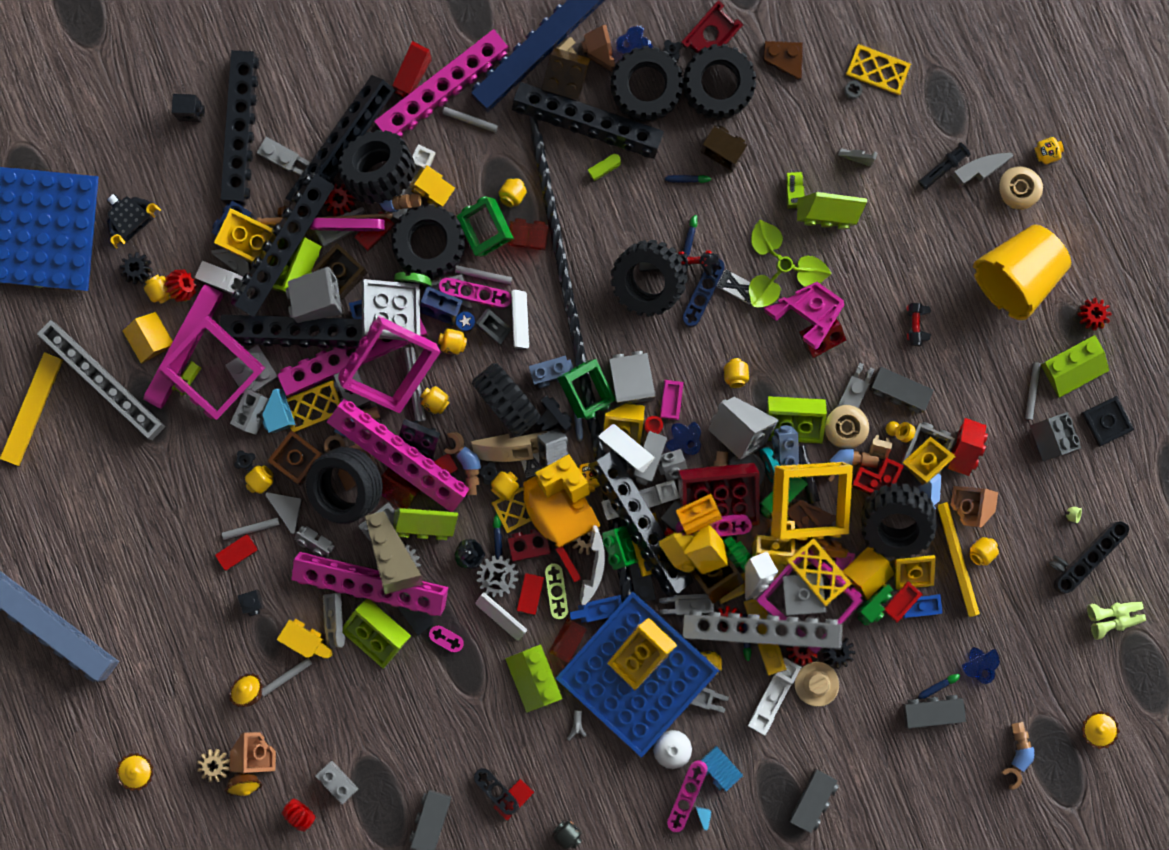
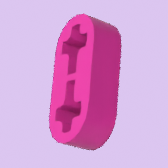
M434 626L429 632V637L433 642L451 652H458L464 646V641L459 635L442 626ZM441 629V634L446 636L445 640L442 638L436 640L433 631ZM448 638L451 640L459 639L460 647L452 649V644L447 641Z

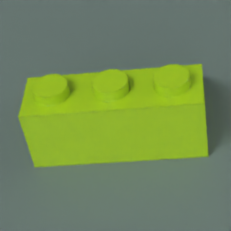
M815 192L798 198L797 221L804 222V225L809 226L821 224V227L825 228L838 226V229L846 230L849 229V226L857 224L867 199Z
M303 237L272 289L286 294L288 281L312 273L311 270L316 259L319 257L322 246ZM283 238L278 244L279 249L285 244ZM273 256V259H272L270 265L274 263V260H275L274 256Z
M1095 335L1041 364L1058 398L1109 371L1105 352Z
M768 396L766 413L778 420L774 429L788 425L798 432V442L823 444L827 416L826 399ZM774 430L767 441H772V436H774Z
M400 508L394 510L393 528L399 537L409 538V534H415L419 539H428L429 536H436V540H447L448 537H453L458 513Z
M368 598L353 612L344 624L342 632L383 669L411 637L405 629Z
M541 644L505 658L526 713L562 699Z

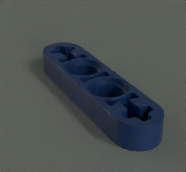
M719 259V268L721 270H716L714 276L718 277L717 279L713 276H706L704 271L683 315V322L686 326L694 327L699 323L724 271L725 265L721 259ZM705 279H710L713 282L711 289H705L702 286V282ZM702 296L705 299V304L703 306L695 305V297ZM690 306L696 310H701V313L697 311L694 316L697 320L691 323L688 322L686 317L692 314L693 309H690Z

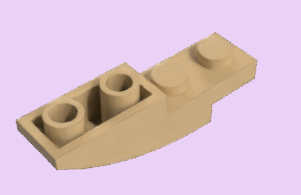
M548 431L510 438L509 434L471 441L473 452L478 455L480 460L495 462L523 461L534 459L533 454L539 453L538 435L545 432L548 433Z

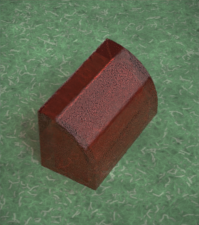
M390 468L381 476L383 487L381 496L399 508L408 509L417 497L420 489Z
M567 618L548 652L569 663L587 629Z

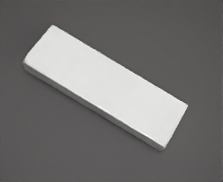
M512 290L514 348L528 349L527 293Z
M615 424L598 436L642 473L645 472L655 459L653 455Z
M482 593L475 604L517 641L527 632V629L487 594Z

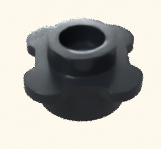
M665 40V47L662 52L667 51L671 58L674 57L675 60H678L682 44Z
M243 450L238 451L234 466L237 469L243 468L246 471H251L253 469V460L256 458L255 454H248Z
M489 462L487 466L479 469V474L482 475L483 482L487 485L499 474L493 462Z

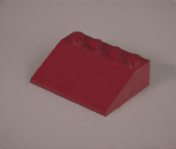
M755 463L678 470L681 508L711 494L721 516L742 514L748 516L752 526L760 525L759 471ZM742 521L739 526L743 527L746 524L745 521ZM721 523L718 529L727 528L728 523Z

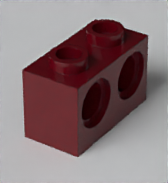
M837 319L816 350L804 342L803 336L814 325L799 332L805 349L813 358L846 341L842 326Z
M537 529L530 530L531 534L523 535V532L511 534L512 538H508L512 561L515 562L551 554L548 539L544 538ZM536 537H541L544 540V545L540 548H536L533 545V540ZM517 541H522L525 544V549L522 552H517L514 549V544Z

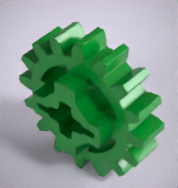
M727 536L723 539L728 548L726 550L727 556L736 568L740 566L745 573V566L752 556L741 541L736 543L731 536Z

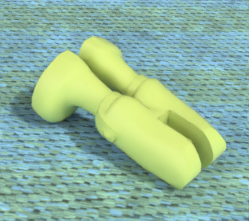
M1142 602L1115 603L1109 609L1100 608L1096 604H1089L1087 606V613L1092 621L1116 617L1112 621L1093 623L1091 625L1093 637L1099 640L1109 630L1124 631L1125 628L1145 622V614L1131 617L1129 612L1144 609Z

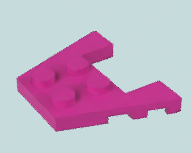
M818 282L796 291V294L789 298L783 297L779 299V302L772 306L764 307L765 313L776 321L792 309L813 324L814 327L803 336L804 342L815 350L818 349L844 307V300Z

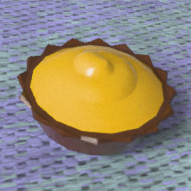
M246 673L244 676H240L238 680L234 681V685L230 687L229 700L237 707L254 705L260 699L263 692L262 680L254 673Z
M1103 711L1093 712L1083 721V737L1086 739V743L1090 744L1093 748H1108L1110 745H1114L1115 740L1118 739V733L1120 732L1118 729L1119 723L1109 713H1104Z
M129 753L128 756H124L118 762L116 769V778L119 780V784L131 791H140L142 788L147 787L154 775L150 760L145 755H140L139 753Z
M240 772L228 781L225 792L231 796H247L254 791H258V788H262L263 784L256 775L249 774V772Z

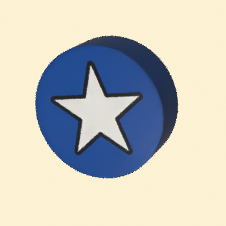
M461 312L456 318V325L462 331H470L475 325V318L469 312Z

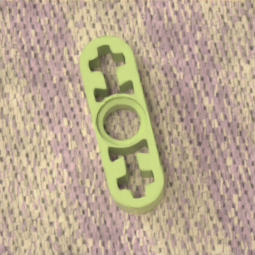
M550 564L545 570L550 610L554 618L563 619L568 614L563 571L558 564ZM551 567H555L556 570L560 571L556 577L557 580L561 579L562 583L549 584V581H553V576L548 574V571H551ZM554 586H560L562 588V595L554 597L551 594V589ZM564 598V603L560 602L561 608H565V612H562V616H558V613H554V609H557V603L552 604V599L560 600Z

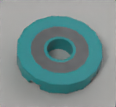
M765 447L760 449V459L764 463L768 479L774 485L775 466L780 465L772 457L774 452L771 448Z

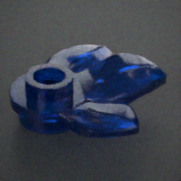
M642 26L629 28L626 34L620 36L616 41V48L622 54L629 53L636 47L638 49L643 46L653 48V45L649 39L643 37L644 27ZM624 41L628 42V47H624Z
M692 422L688 427L681 423L672 425L673 439L665 444L671 452L681 449L682 453L685 452L688 455L697 454L701 449V442L699 440L701 429L698 424ZM690 442L694 443V446L692 448L688 447V444Z
M972 647L969 653L970 662L962 665L964 673L969 677L977 678L980 683H991L995 678V669L999 666L1000 662L996 649H993L985 654L980 649ZM984 670L988 672V676L986 678L982 676V672Z

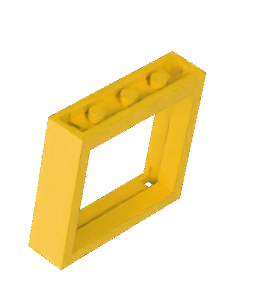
M845 462L775 466L771 535L779 538V541L788 542L793 538L797 540H807V537L823 539L824 536L837 538L841 537L842 534H849L853 466ZM839 474L836 526L786 530L789 478Z

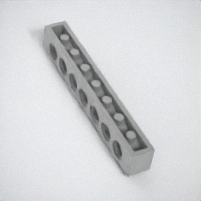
M50 320L37 333L148 439L153 440L166 427L55 322Z
M690 611V614L684 615L683 638L841 648L843 624H838V620L826 619V623L818 622L817 618H806V621H798V617H787L786 620H779V616L767 615V619H760L759 615L748 614V618L740 617L739 613H728V616H721V612H709V615H701L702 611ZM702 620H706L709 623V628L706 631L702 630L700 626ZM722 621L728 624L726 632L720 630L719 625ZM741 622L746 623L748 626L746 633H742L739 630ZM761 623L767 627V632L764 635L758 631V626ZM779 625H784L787 629V633L784 636H781L777 631ZM799 626H803L806 629L804 637H800L797 634ZM819 627L826 630L824 638H819L816 634Z

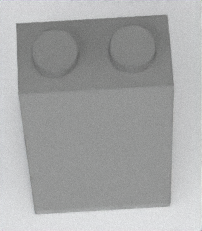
M329 267L288 281L286 295L291 301V306L288 307L289 314L297 323L342 314L337 278Z
M643 351L632 352L631 356L625 357L624 354L613 355L612 359H609L616 406L653 401L655 399L647 353L643 354Z
M733 397L729 400L725 399L719 404V410L712 417V423L708 430L741 460L765 446L778 420Z

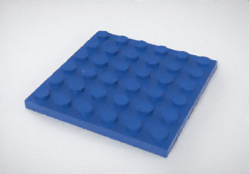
M0 167L1 283L88 291L98 176Z
M632 592L560 672L556 679L642 758L720 670L637 594ZM650 618L677 646L651 675L634 690L607 663L635 629Z

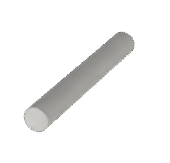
M447 107L443 109L442 114L495 133L497 132L498 125Z
M456 265L455 273L511 285L512 277Z
M1033 362L1025 415L1027 420H1033L1041 363Z
M278 518L223 532L222 537L223 540L278 526L280 522Z
M309 657L265 686L262 689V695L265 697L313 664Z

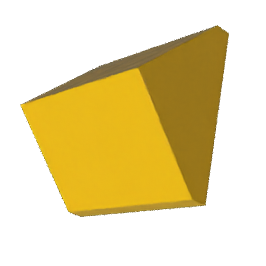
M157 312L134 319L123 330L141 364L169 349L173 343Z
M930 436L902 463L923 485L930 481L955 456Z
M711 525L700 529L683 552L701 574L728 566L726 544Z
M869 546L842 571L866 600H869L894 575L889 561L881 554L873 551V548Z
M935 555L892 560L896 590L901 589L907 581L916 588L934 586Z

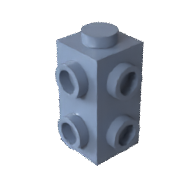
M566 356L529 366L534 387L544 388L550 385L549 382L556 380L559 383L557 377L573 369L571 359L567 360Z
M788 425L774 429V436H772V445L775 447V454L772 456L774 460H777L780 466L799 465L798 432Z

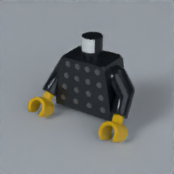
M116 194L110 196L107 202L112 209L107 213L109 216L107 225L111 237L110 241L117 249L119 242L125 244V241L128 242L156 217L154 212L156 210L161 211V209L156 204L142 198H129L126 196L120 200Z

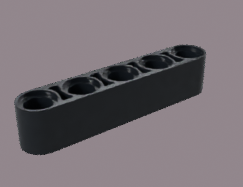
M1122 521L1111 523L1065 569L1064 573H1061L1054 581L1055 590L1059 593L1072 592L1128 535V525ZM1116 525L1122 528L1121 535L1115 533ZM1102 539H1106L1108 541L1109 545L1107 549L1102 548ZM1090 552L1095 555L1093 563L1089 562L1087 558ZM1076 566H1079L1082 569V574L1080 576H1077L1074 573V568ZM1063 579L1067 580L1069 584L1066 590L1062 589L1060 585Z

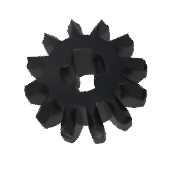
M136 252L133 257L129 253L128 260L122 259L125 265H120L119 268L124 270L121 272V276L126 277V282L132 281L134 285H137L138 279L142 284L145 283L144 277L150 279L147 272L153 271L151 267H148L152 262L146 260L147 256L145 254L140 257V253ZM134 266H137V267H139L140 269H139L138 271H136V270L133 269V267H134Z
M847 637L842 641V656H835V648L822 650V653H828V656L823 658L824 661L831 659L829 666L832 667L836 662V668L840 669L841 662L844 667L848 666L846 659L853 662V658L849 657V654H855V651H849V648H852L854 644L846 645L848 642Z

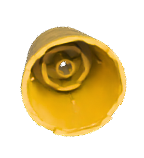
M1031 225L977 259L973 264V268L977 272L974 276L983 293L999 310L1004 308L1009 312L1008 315L1011 318L1026 320L1070 269L1071 258L1063 243L1051 231L1040 225Z

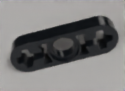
M485 768L477 770L474 780L503 813L507 815L516 814L519 810L517 799L491 771ZM480 774H488L486 778L492 784L488 785L485 781L480 782ZM495 786H499L502 789L499 797L492 795V789ZM505 797L508 802H514L512 805L514 809L506 810V803L504 801L499 803V801Z

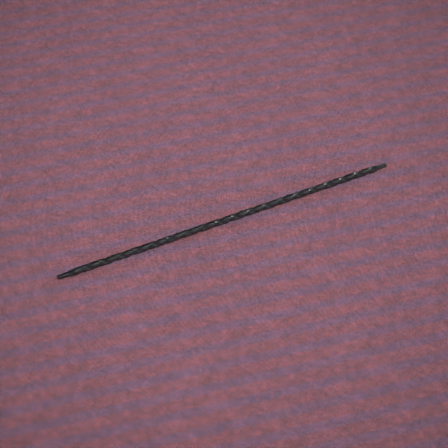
M529 116L532 130L531 140L534 146V155L545 202V211L551 231V241L556 258L565 311L568 317L571 341L574 347L576 366L586 361L584 343L580 332L577 308L574 303V293L568 273V263L563 246L560 223L557 217L554 193L551 188L549 167L545 159L543 137L539 132L537 120ZM588 372L579 377L585 408L595 403L594 394L591 389V378ZM597 411L594 417L587 419L595 460L605 454L603 441L598 437L601 434V429L597 418ZM603 493V501L609 500L606 494ZM618 518L608 520L609 531L620 527ZM627 566L617 569L623 602L632 593V584Z

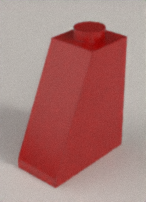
M414 41L411 42L392 85L396 95L405 98L417 88L432 60L429 49Z

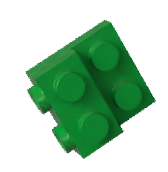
M622 526L602 533L603 545L607 548L609 554L608 561L614 570L638 562L631 536L626 527Z
M888 584L882 585L856 611L859 615L857 619L867 626L872 622L877 623L884 616L882 612L885 608L881 604L891 598L890 592L893 589Z

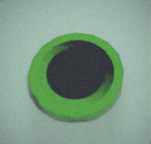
M399 272L394 275L393 282L419 284V289H426L427 286H432V280L422 274L410 273V276H405L404 272Z

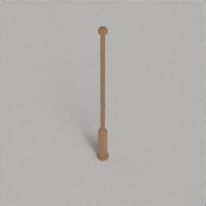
M387 212L386 214L330 216L315 218L365 219L386 217L387 219H391L393 217V213ZM257 217L256 221L267 226L280 223L283 217Z

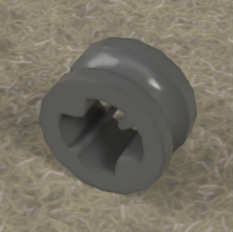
M850 81L845 86L844 93L848 98L856 99L862 93V86L858 81ZM851 85H853L854 88H858V90L856 91L857 94L849 92L848 89L851 88Z
M1054 555L1052 557L1053 561H1050L1049 565L1064 573V567H1068L1069 564Z

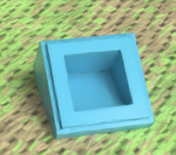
M696 807L703 829L707 830L711 811L707 808Z

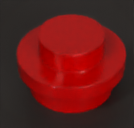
M650 416L645 420L644 428L647 433L651 431L659 434L663 429V421L658 416Z

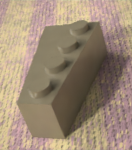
M385 512L366 515V524L384 593L388 594L423 585L421 573Z

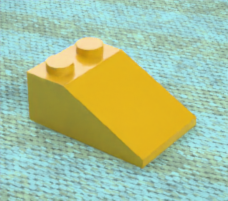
M230 208L214 243L252 263L255 257H259L263 251L261 248L264 242L271 238L273 228ZM270 255V256L267 258V263H268V264H269V262H270V260H271V258H272L273 255Z
M648 618L635 629L607 664L636 690L677 645Z

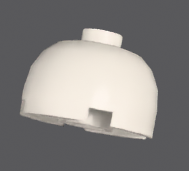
M669 730L665 731L654 743L653 752L655 759L660 765L668 769H677L689 761L692 746L685 734L680 731Z

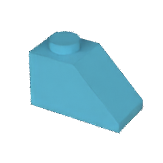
M274 389L262 414L264 418L263 426L268 433H276L296 425L284 390Z

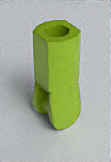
M612 154L604 161L589 168L588 173L593 181H596L618 168L621 164V158L618 154Z
M191 361L180 377L188 381V385H191L202 368ZM174 384L173 387H172V390H173V391L177 390L178 392H180V391L175 387V384Z

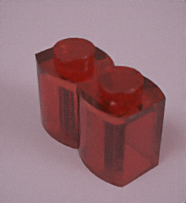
M515 218V221H510L509 229L514 239L507 243L508 246L546 250L548 226L545 225V222L534 221L532 224L526 223L525 219Z

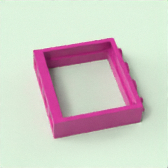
M208 315L163 362L159 369L166 379H171L176 383L175 387L180 392H186L190 396L189 399L196 406L200 405L205 409L204 413L209 418L217 420L260 375L265 367ZM204 327L254 371L218 411L169 367Z
M378 316L371 323L366 336L360 340L359 347L355 353L353 352L350 355L346 367L341 369L338 379L343 388L400 414L440 354V350L436 343ZM384 329L424 348L393 397L352 379Z
M808 549V555L817 556ZM797 557L793 560V563L798 566L804 558ZM807 558L818 569L819 562L816 559ZM823 562L821 564V571L831 572L832 568ZM790 564L756 600L773 616H779V620H786L787 617L768 598L783 583V576H789L794 570ZM824 574L829 580L832 581V575ZM837 575L835 577V585L837 587H842L846 584L840 576ZM846 588L843 591L854 602L840 616L838 624H843L863 602L860 599L862 595L854 588L851 590ZM799 627L797 628V634L800 637H804L806 634ZM807 646L814 653H817L821 649V647Z

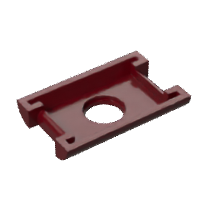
M718 0L682 40L681 44L684 48L690 47L695 53L713 44L722 46V44H727L743 24L738 19L732 21L721 10L724 5ZM708 26L714 27L717 31V37L713 41H707L703 36V31Z

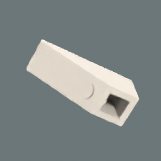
M204 261L201 262L195 279L230 294H233L236 289L239 290L243 276ZM253 288L248 289L247 297H249Z
M767 552L750 558L745 566L746 600L751 598L754 600L758 599L769 588L768 585L774 581V577L778 572Z

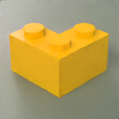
M428 165L419 169L409 185L412 188L411 192L413 194L419 193L420 196L428 199V204H434L435 207H443L455 187L442 179L443 176Z
M569 454L535 472L538 485L547 498L564 489L572 502L575 503L590 494L587 480Z
M787 520L786 530L795 529V521ZM757 535L752 543V558L767 552L773 564L788 565L787 559L795 554V538L790 539L788 542H783L773 535Z

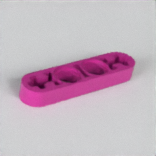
M315 218L310 225V229L317 231H384L385 220Z
M444 278L438 285L439 291L458 299L499 309L507 308L512 301L511 294L505 290L453 278ZM448 282L450 287L455 288L456 284H458L457 294H454L455 289L445 291L442 285ZM467 286L470 288L471 294L464 296L461 294L460 289ZM480 291H487L489 299L482 300L479 297ZM493 293H496L495 297L500 298L502 295H504L505 299L508 300V302L505 301L504 304H501V300L495 299L494 302H491L493 298Z
M742 514L722 516L723 519L710 524L719 536L746 534L752 528L748 516ZM681 521L678 522L676 532L682 533V536L687 535L686 532H682L684 528ZM745 521L746 524H744L743 527H740L739 525H741V522ZM721 523H728V527L725 530L718 529Z
M694 761L691 764L667 823L669 829L673 832L682 831L687 823L707 773V766L702 761ZM699 766L701 767L700 771L702 772H700L697 778L695 779L693 778L696 770L693 768ZM693 783L696 786V791L688 792L686 784ZM679 801H687L689 808L687 810L681 809ZM678 814H681L682 816L679 820L680 824L678 826H675L674 821L676 820Z

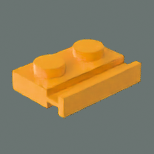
M711 494L676 510L687 535L723 519Z

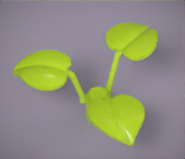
M759 220L753 228L751 236L752 247L760 255H765L770 251L773 256L778 258V261L776 262L777 272L771 280L766 275H759L754 277L749 284L748 292L751 305L757 308L771 305L779 298L781 288L777 283H774V280L781 273H787L791 269L798 271L797 280L804 287L815 282L822 283L831 275L827 265L814 256L801 257L797 268L790 257H782L775 253L773 250L778 249L782 244V233L777 227L763 220Z

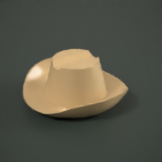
M1013 167L1002 175L999 189L1003 201L1009 207L1022 210L1033 206L1040 199L1043 192V183L1033 170L1026 167Z
M839 406L827 417L825 424L826 436L836 447L842 449L855 448L861 445L868 436V419L855 406Z
M812 662L800 669L795 679V690L799 698L806 704L818 707L825 706L837 696L839 679L834 669L828 664Z

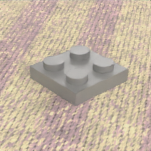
M259 345L248 350L265 367L260 375L246 388L257 392L278 378ZM238 357L225 365L239 387L254 372Z

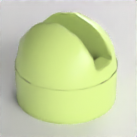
M1078 507L1067 509L1070 512L1069 515L1066 514L1067 519L1078 523L1082 515V509Z

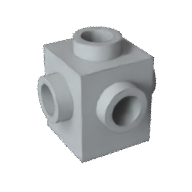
M681 449L668 452L660 457L661 463L658 464V469L661 475H665L667 482L678 478V470L687 469Z

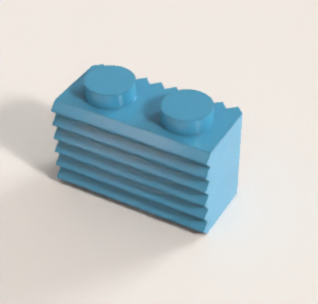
M717 746L700 760L707 766L706 775L711 774L715 778L712 782L719 790L724 788L727 791L743 776Z

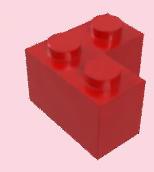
M964 418L958 430L956 444L951 452L955 457L948 463L947 469L967 476L970 475L972 469L976 470L979 463L978 457L983 456L986 445H984L988 434L985 433L986 425Z
M886 457L882 460L877 474L859 467L852 480V487L871 495L875 490L880 491L882 486L886 485L889 487L891 484H896L904 465Z

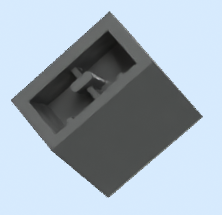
M1068 412L1030 425L1043 462L1081 448L1079 437L1075 433L1073 421L1069 417Z

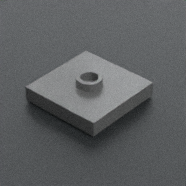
M806 574L809 582L812 585H817L818 574ZM823 574L820 575L821 586H824ZM799 575L783 576L787 616L826 612V606L822 604ZM819 588V594L825 600L824 589Z

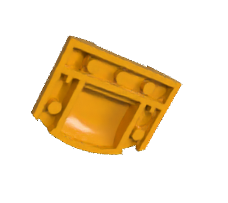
M536 476L523 482V497L527 513L541 535L555 542V546L560 548L591 532L593 525L597 526V528L600 527V523L585 497L573 503L563 489L547 498L538 485Z

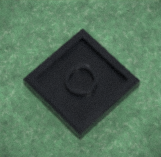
M1117 396L1082 412L1099 447L1134 430Z

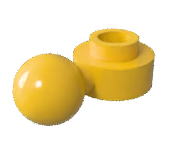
M891 421L886 425V433L889 436H896L900 441L907 443L914 438L915 427L908 422L899 424L898 422Z

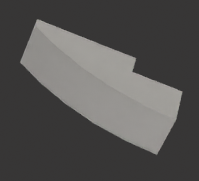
M999 153L985 156L962 166L951 176L960 187L975 176L981 182L1008 162L1014 155L1012 153Z

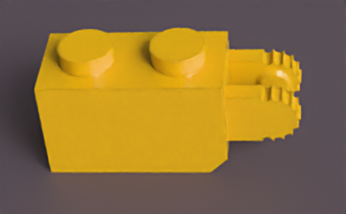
M296 618L294 621L288 620L277 638L278 641L306 658L317 654L325 659L333 654L332 649L322 643L324 639L320 637L322 635L320 632L313 628L311 631L304 627L305 623Z

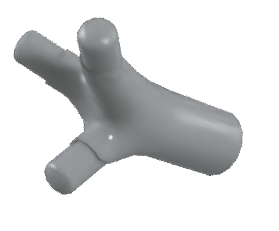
M574 711L573 727L570 735L567 737L568 740H571L579 732L583 737L586 736L581 723L582 711Z

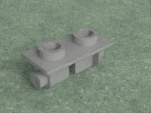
M302 525L295 535L294 540H296L297 544L303 548L307 547L316 556L328 558L329 552L331 553L335 547L332 545L333 542L322 535L318 541L315 540L318 533L308 526L304 527Z

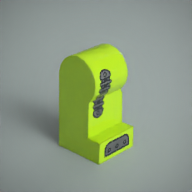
M802 172L786 173L787 209L797 208L798 198L805 196Z

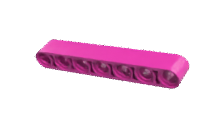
M207 284L202 287L161 365L205 317L209 315L212 318L223 297V292ZM205 327L169 365L178 376H181L206 329ZM158 368L143 400L162 409L173 391L172 387L175 382L171 379H166Z

